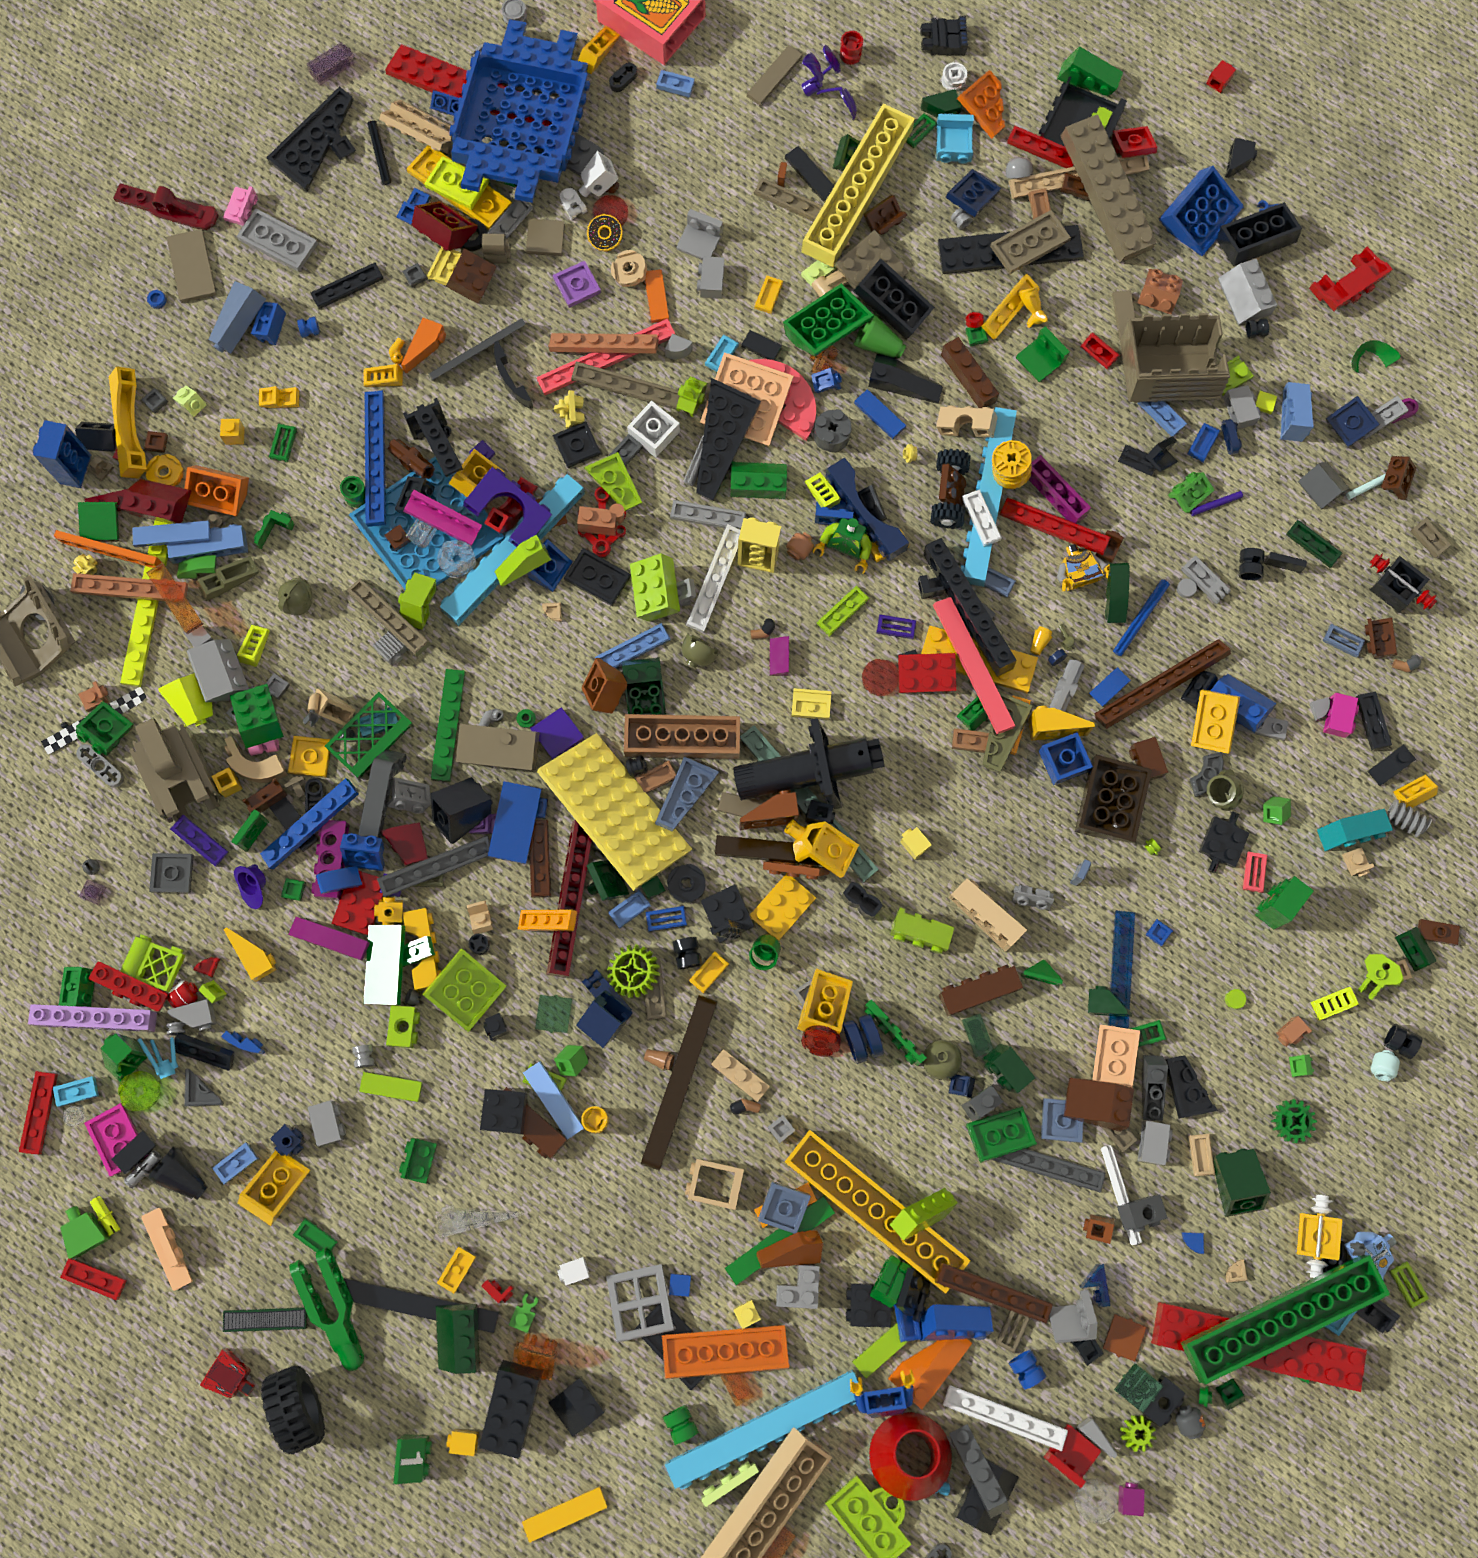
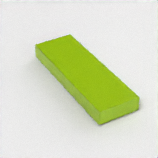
M856 585L816 624L830 637L870 598Z
M363 1072L359 1092L419 1102L423 1082Z
M897 1323L852 1361L865 1379L907 1343L900 1342Z

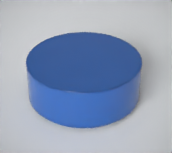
M153 290L147 296L149 305L155 309L162 308L167 302L165 294L160 290Z

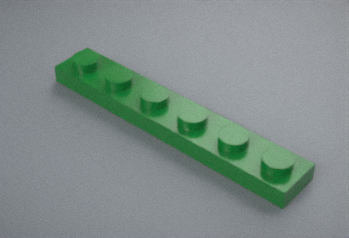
M446 669L431 772V780L451 782L466 673L464 670Z

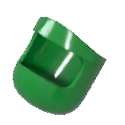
M764 934L754 941L749 952V960L756 969L762 971L769 970L776 965L781 951L778 939L772 935ZM752 951H754L758 958L765 961L774 960L773 963L770 965L758 964L752 957Z

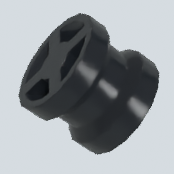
M642 755L637 756L636 759L629 758L626 760V767L631 777H636L639 773H647V764Z
M474 934L469 939V948L473 953L482 955L489 950V940L483 934Z

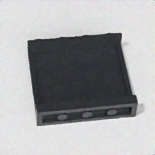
M1069 76L1067 82L1062 83L1059 90L1061 94L1055 97L1052 104L1054 108L1048 111L1045 119L1047 123L1046 125L1042 124L1038 134L1043 138L1065 146L1061 139L1064 129L1069 125L1091 117L1093 112L1097 113L1099 107H1104L1112 112L1105 129L1110 139L1124 111L1127 100L1121 98L1118 104L1070 84L1072 77Z

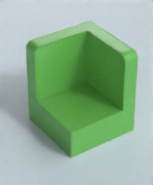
M1272 796L1263 804V822L1282 825L1291 817V799Z
M567 1045L554 1058L560 1075L577 1076L588 1064L583 1046Z

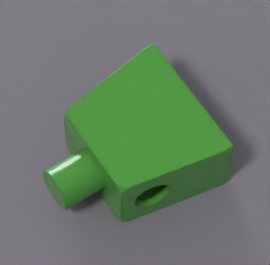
M77 1206L65 1211L70 1222L61 1226L60 1229L69 1259H76L111 1239L92 1212L81 1215Z

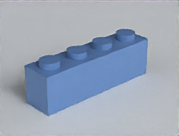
M237 524L229 525L226 528H210L211 541L168 544V558L173 564H178L186 559L197 556L216 555V557L246 553L248 552L246 531L241 525Z

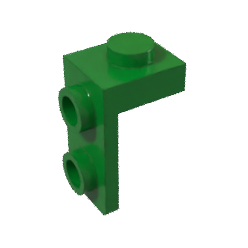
M271 510L264 517L263 526L260 531H257L255 534L254 543L259 549L263 548L275 524L292 531L295 526L291 519L292 517L284 512L280 514Z

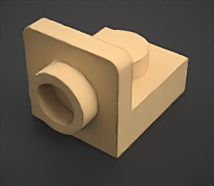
M1362 847L1342 855L1351 876L1356 874L1359 877L1370 873L1369 869L1375 867L1373 863H1368Z
M486 901L467 905L473 934L493 930Z

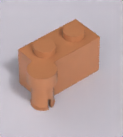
M618 503L613 504L610 509L580 506L577 521L578 531L616 536L617 522L621 524L624 521V507Z

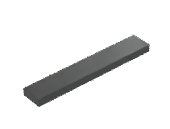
M519 319L430 372L428 377L432 381L496 341L526 325L524 320Z
M484 836L377 878L383 896H389L487 857L490 841L488 836Z
M1028 1149L992 1159L999 1163L1101 1193L1106 1174Z

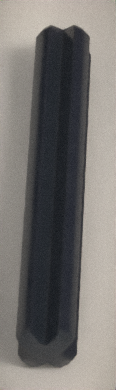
M375 120L368 121L367 125L382 184H391L392 181L377 122Z

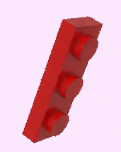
M69 1258L60 1276L64 1280L114 1300H119L127 1282L126 1279L79 1260Z

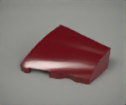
M420 822L380 831L381 836H385L392 845V850L399 854L400 860L405 866L428 859Z

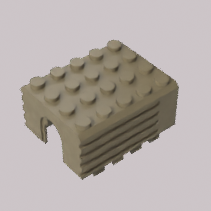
M1190 313L1180 314V317H1172V314H1162V317L1144 315L1143 318H1128L1120 344L1128 401L1138 403L1144 401L1174 402L1176 400L1210 401L1212 399H1221V395L1228 383V378H1230L1225 354L1222 356L1219 365H1217L1216 361L1217 348L1223 335L1220 315L1208 316L1209 313H1199L1198 316H1190Z

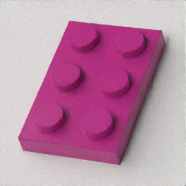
M120 1103L84 1123L109 1177L122 1172L111 1159L138 1135L124 1104Z

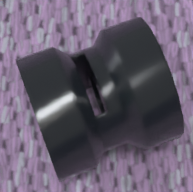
M1265 318L1259 319V321H1247L1245 327L1247 338L1251 339L1256 336L1267 337L1269 335L1268 320Z

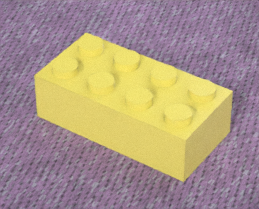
M743 518L738 539V565L774 573L779 553L781 526L774 522H760L756 518Z

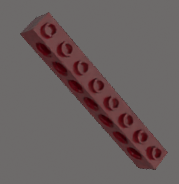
M576 820L572 822L557 908V910L577 911L574 931H553L546 975L562 978L568 977L570 973L592 839Z

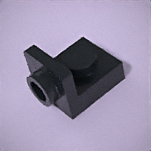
M1095 1339L1070 1342L1087 1366L1104 1354Z

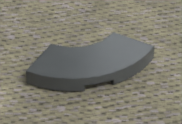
M1222 752L1202 757L1203 766L1200 773L1190 778L1194 797L1205 794L1208 782L1223 770Z

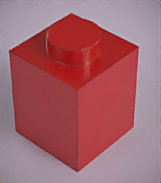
M1221 60L1210 74L1206 84L1221 93L1232 80L1236 68Z

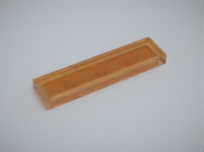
M163 562L146 572L186 634L203 625V622Z

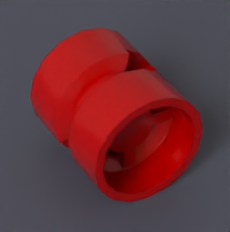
M847 31L841 37L839 56L842 62L848 65L858 63L862 56L864 40L863 36L857 31Z

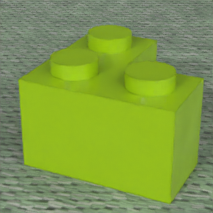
M414 572L412 578L407 580L405 592L399 596V614L415 628L423 630L430 616L429 604L436 592V579Z

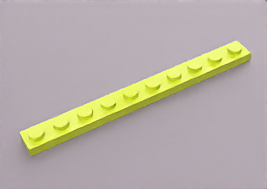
M156 520L154 521V525L168 524ZM167 545L149 546L147 555L157 557L164 563V567L162 570L145 566L142 579L163 580L168 560ZM138 599L120 681L122 685L141 687L159 600Z

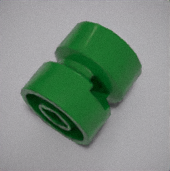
M356 476L344 478L340 484V491L346 503L354 508L365 504V485L362 480Z
M683 1405L662 1417L666 1427L672 1429L670 1435L674 1445L680 1444L699 1433L695 1423L689 1420L691 1414L687 1405Z

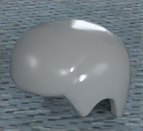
M1016 157L1010 160L1006 166V178L1029 177L1033 173V164L1027 158Z

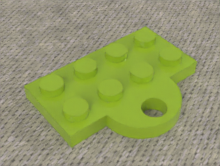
M855 1475L825 1502L826 1506L867 1558H897L912 1545L898 1528L905 1516L903 1500L897 1498L898 1503L896 1507H887L886 1500L892 1495L887 1493L882 1487L869 1491L860 1478Z

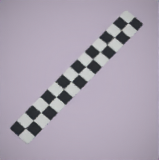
M138 687L108 705L122 714L140 704L146 698V695L142 688ZM84 718L41 741L47 754L77 739L76 726Z

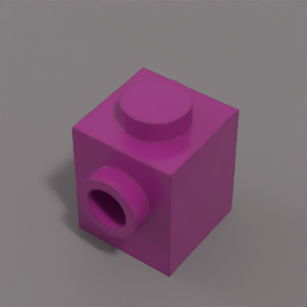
M1126 1482L1125 1485H1119L1118 1511L1121 1514L1144 1517L1145 1490L1139 1487L1138 1483Z

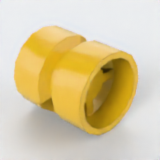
M592 1106L583 1112L581 1123L588 1132L599 1134L607 1128L609 1117L602 1108Z

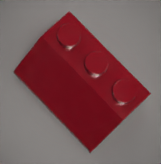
M442 201L415 205L411 224L419 233L426 235L431 241L439 244L446 251L461 248L478 228V225Z
M139 479L125 491L120 509L134 516L168 524L182 523L191 490Z

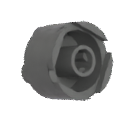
M840 409L828 410L820 414L816 418L814 428L816 445L822 450L824 449L832 453L843 450L850 440L852 429L848 416Z

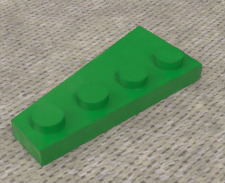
M872 999L865 1004L866 1010L864 1012L866 1015L870 1014L872 1019L875 1018L879 1023L878 1028L884 1035L888 1033L891 1036V1043L898 1050L901 1048L906 1053L904 1057L911 1065L915 1064L918 1066L926 1059L923 1053L918 1055L915 1052V1045L910 1040L902 1038L903 1033L895 1024L888 1022L890 1021L889 1017Z

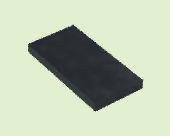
M661 1303L645 1318L647 1327L664 1324ZM671 1307L675 1330L641 1337L663 1362L662 1335L694 1333ZM641 1323L634 1330L641 1329ZM705 1376L679 1379L691 1391Z

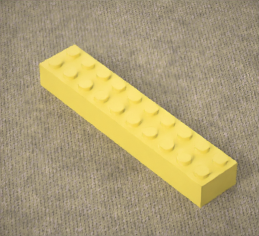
M886 104L881 106L803 239L802 253L831 267L835 266L834 264L839 259L861 221L863 214L868 209L912 133L915 118Z

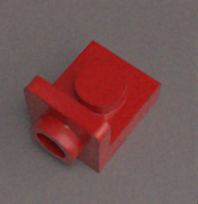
M488 1279L481 1285L498 1304L502 1301L506 1303L514 1295L512 1290L515 1287L513 1285H510L503 1293L500 1291L502 1287L496 1280L491 1282Z

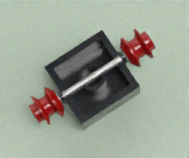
M1383 553L1380 556L1376 554L1369 563L1372 564L1370 568L1376 567V573L1384 571L1370 590L1400 613L1415 597L1417 598L1416 604L1422 603L1424 605L1423 610L1426 608L1431 609L1437 602L1435 599L1437 595H1429L1430 590L1421 591L1430 579L1401 556L1390 566H1388L1390 558L1383 559Z

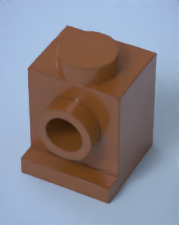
M1090 1214L1089 1219L1085 1218L1083 1231H1087L1086 1238L1110 1244L1115 1219ZM1094 1225H1101L1102 1228L1096 1229Z

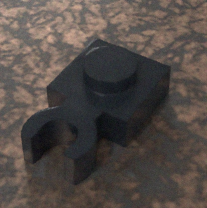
M334 126L332 129L335 133L334 135L329 130H326L325 136L332 141L330 147L340 161L355 153L356 150L346 135L342 137L339 135L340 130L337 126Z

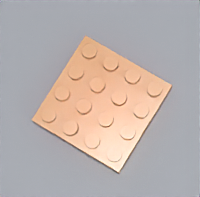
M724 352L715 380L761 401L759 409L744 438L770 447L794 376ZM708 401L706 403L700 423L704 425L706 421Z

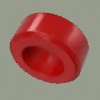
M972 312L966 316V325L970 328H979L984 324V316L979 312Z

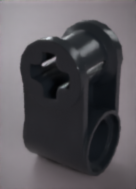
M316 778L309 779L305 784V813L326 796V786ZM315 784H319V791L312 793V787Z

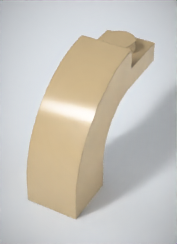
M232 736L224 739L227 744L224 747L230 756L226 761L243 778L257 783H269L274 778L279 780L288 775L276 754L266 760L252 762L245 759L237 741Z

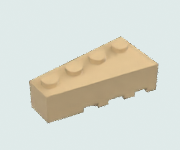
M966 879L949 898L1006 952L1027 929L996 904L988 894L981 891L975 881Z

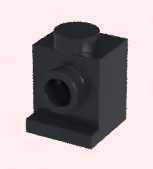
M811 800L807 808L804 824L808 825L825 821L828 824H833L835 812H832L834 805Z
M500 1013L486 1018L485 1022H483L485 1032L489 1036L490 1041L509 1033Z

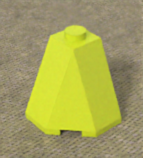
M195 673L158 688L161 695L187 726L195 723L197 727L207 723L206 719L213 716L212 702H205Z

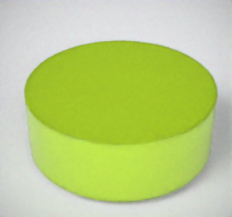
M1233 989L1227 992L1225 1002L1231 1009H1239L1245 1005L1246 995L1239 989Z

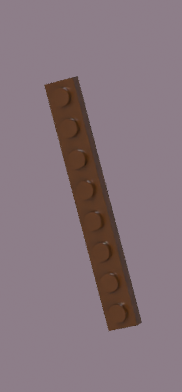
M1220 639L1214 641L1094 713L1095 719L1105 729H1108L1231 655V649Z

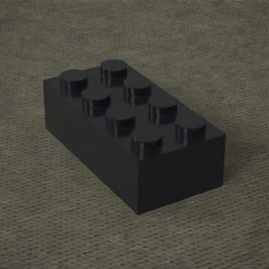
M1283 202L1222 225L1218 233L1217 242L1234 267L1297 243L1302 227L1286 203Z
M881 258L853 290L857 296L906 340L935 308Z
M507 1360L502 1361L497 1372L479 1445L480 1449L520 1459L543 1370Z

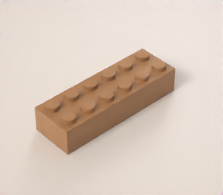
M625 714L624 755L625 757L642 755L643 757L739 759L740 716Z

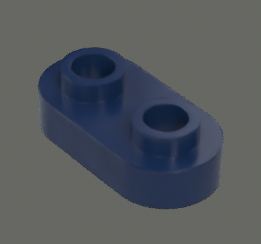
M1232 419L1223 420L1221 428L1228 454H1238L1242 448V443L1237 436V424Z

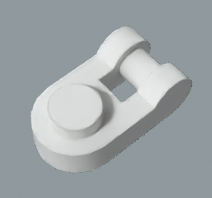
M566 188L561 191L560 201L571 220L580 213H587L585 204L574 189Z

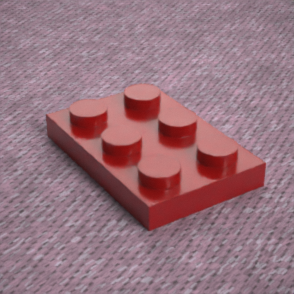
M955 653L898 655L899 693L956 691Z
M359 871L362 885L343 890L331 924L368 935L369 925H374L377 917L374 916L375 905H379V899L383 900L384 896L380 893V886L377 881L379 877Z

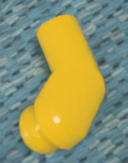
M397 338L389 349L391 361L395 364H400L403 360L400 350L405 342L401 338Z

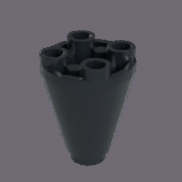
M174 1146L148 1176L152 1183L190 1199L198 1200L208 1188L204 1185L205 1181L183 1152Z

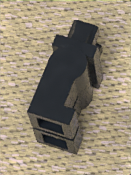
M959 16L958 19L931 18L930 23H921L920 35L930 37L922 38L921 50L931 51V55H966L968 48L966 16Z

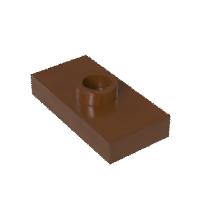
M1424 919L1419 920L1418 929L1426 941L1458 945L1460 926Z

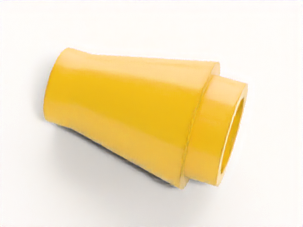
M1039 626L1035 630L1030 652L1040 656L1052 639L1051 635L1053 632Z

